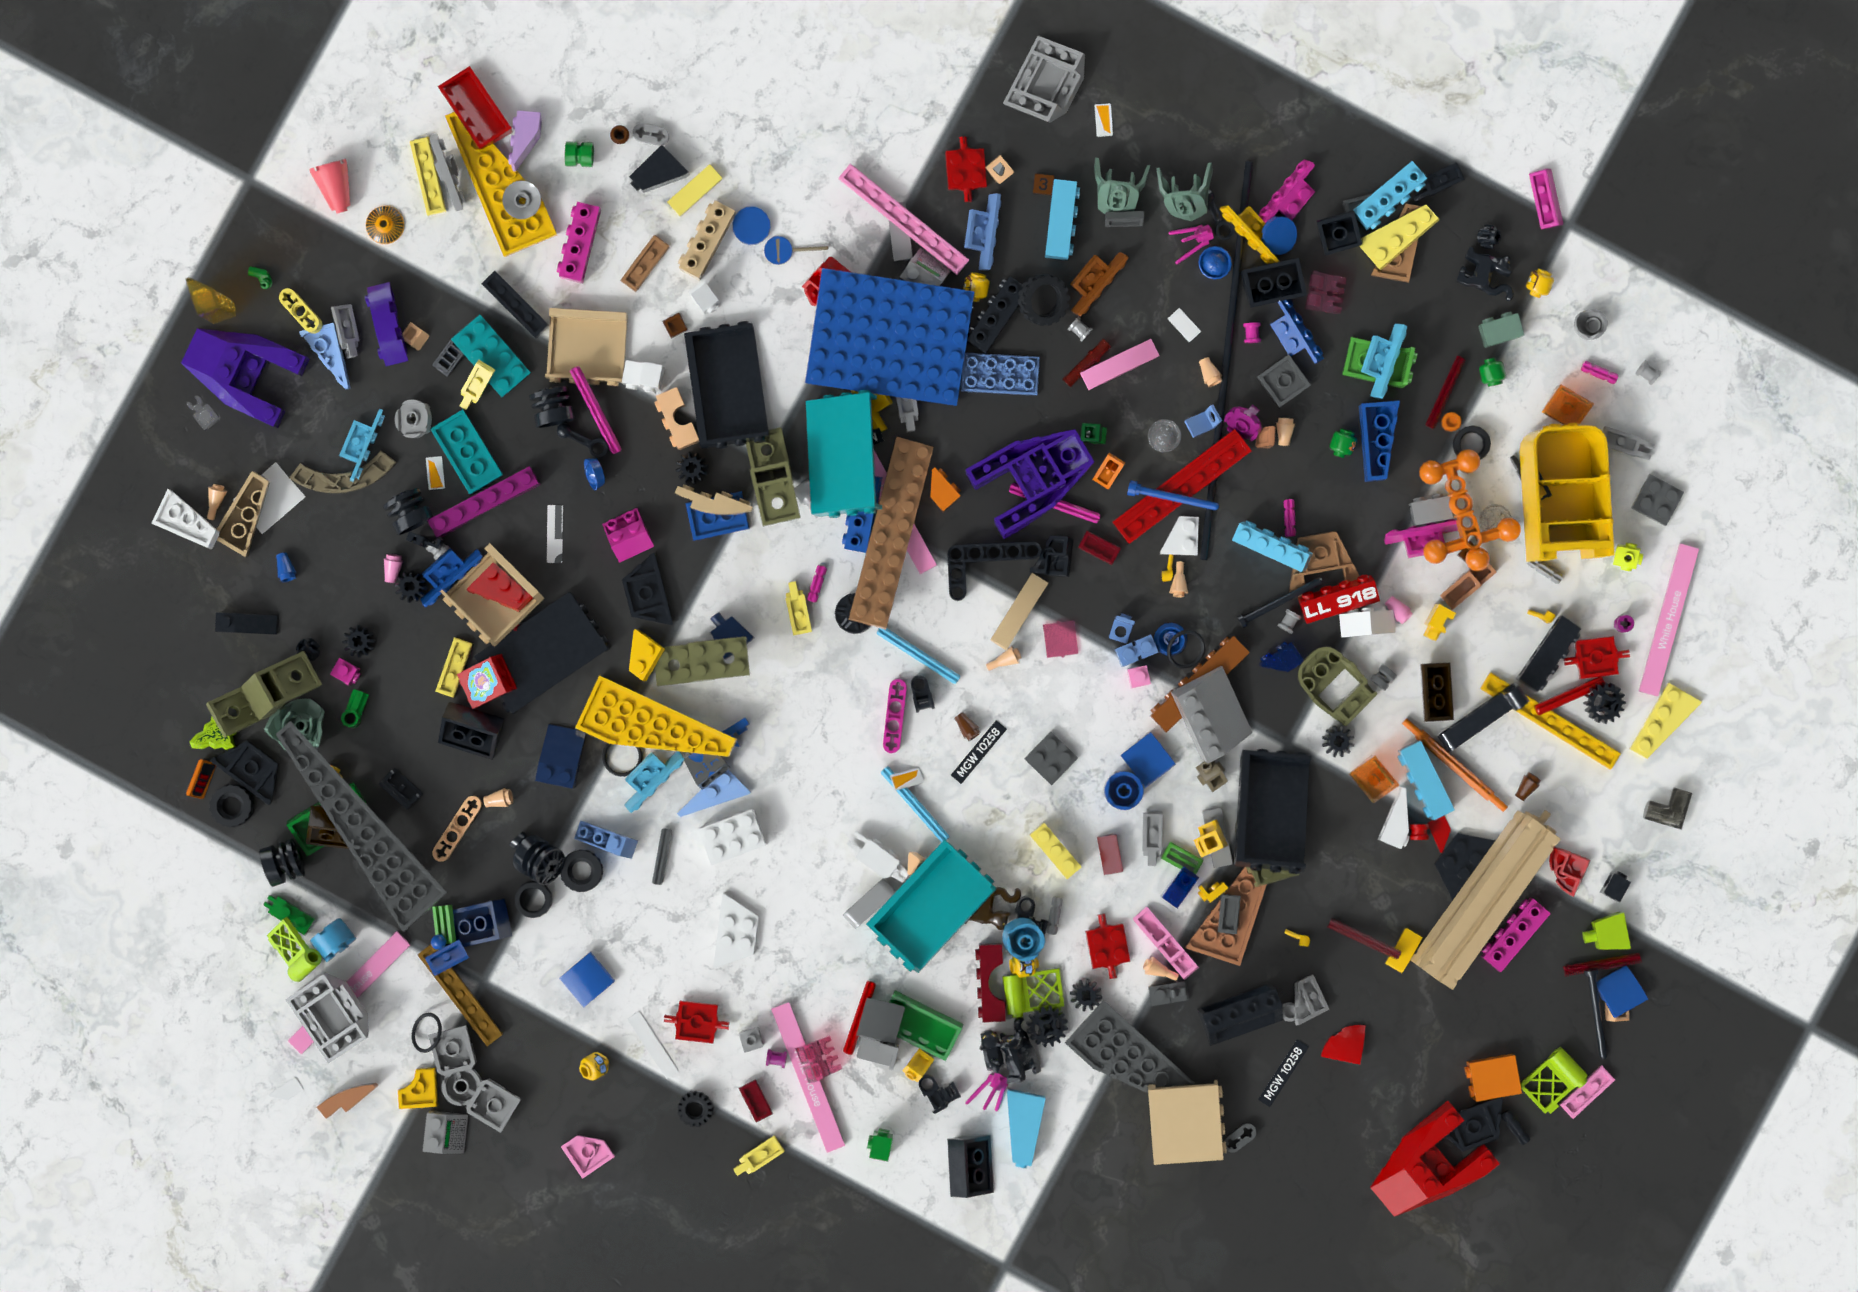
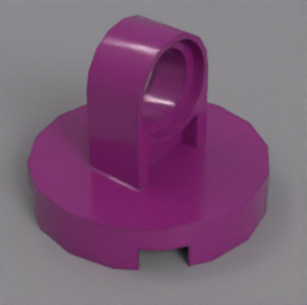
M1253 404L1249 409L1243 407H1233L1224 418V422L1228 424V432L1230 433L1236 429L1243 440H1255L1262 430L1261 422L1256 416L1260 410Z

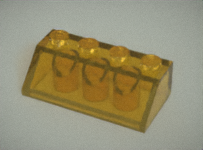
M189 277L185 278L198 316L213 324L236 317L234 313L236 306L233 300Z

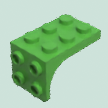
M1354 337L1350 338L1342 375L1375 382V377L1361 372L1371 341ZM1414 347L1400 348V354L1396 359L1394 372L1390 377L1388 386L1402 389L1408 383H1411L1413 372L1410 369L1415 364L1417 358Z

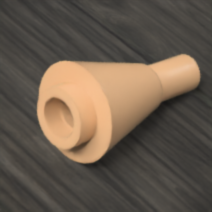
M213 484V487H208L209 511L207 519H215L216 511L227 493L222 485Z
M1182 561L1176 562V574L1169 593L1173 594V597L1182 598L1185 594H1188L1184 575V562Z
M1011 646L996 660L987 663L986 666L990 671L999 666L1019 664V659L1022 657L1018 648L1014 649Z
M1153 956L1150 959H1146L1143 965L1147 975L1166 976L1175 981L1179 975L1169 970Z

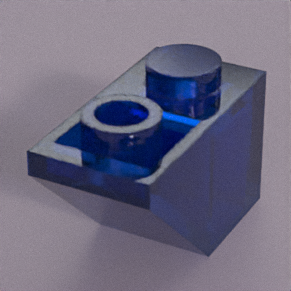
M1283 642L1276 647L1278 651L1272 655L1269 652L1261 657L1262 662L1258 665L1262 668L1289 672L1304 660L1292 642L1288 644Z
M1183 866L1160 897L1178 909L1199 879V876Z

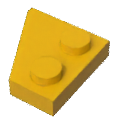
M635 629L633 632L629 671L642 681H647L665 648L639 629Z

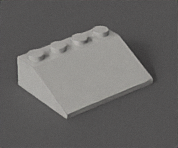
M1222 666L1171 692L1201 759L1207 764L1224 756L1252 734V730Z

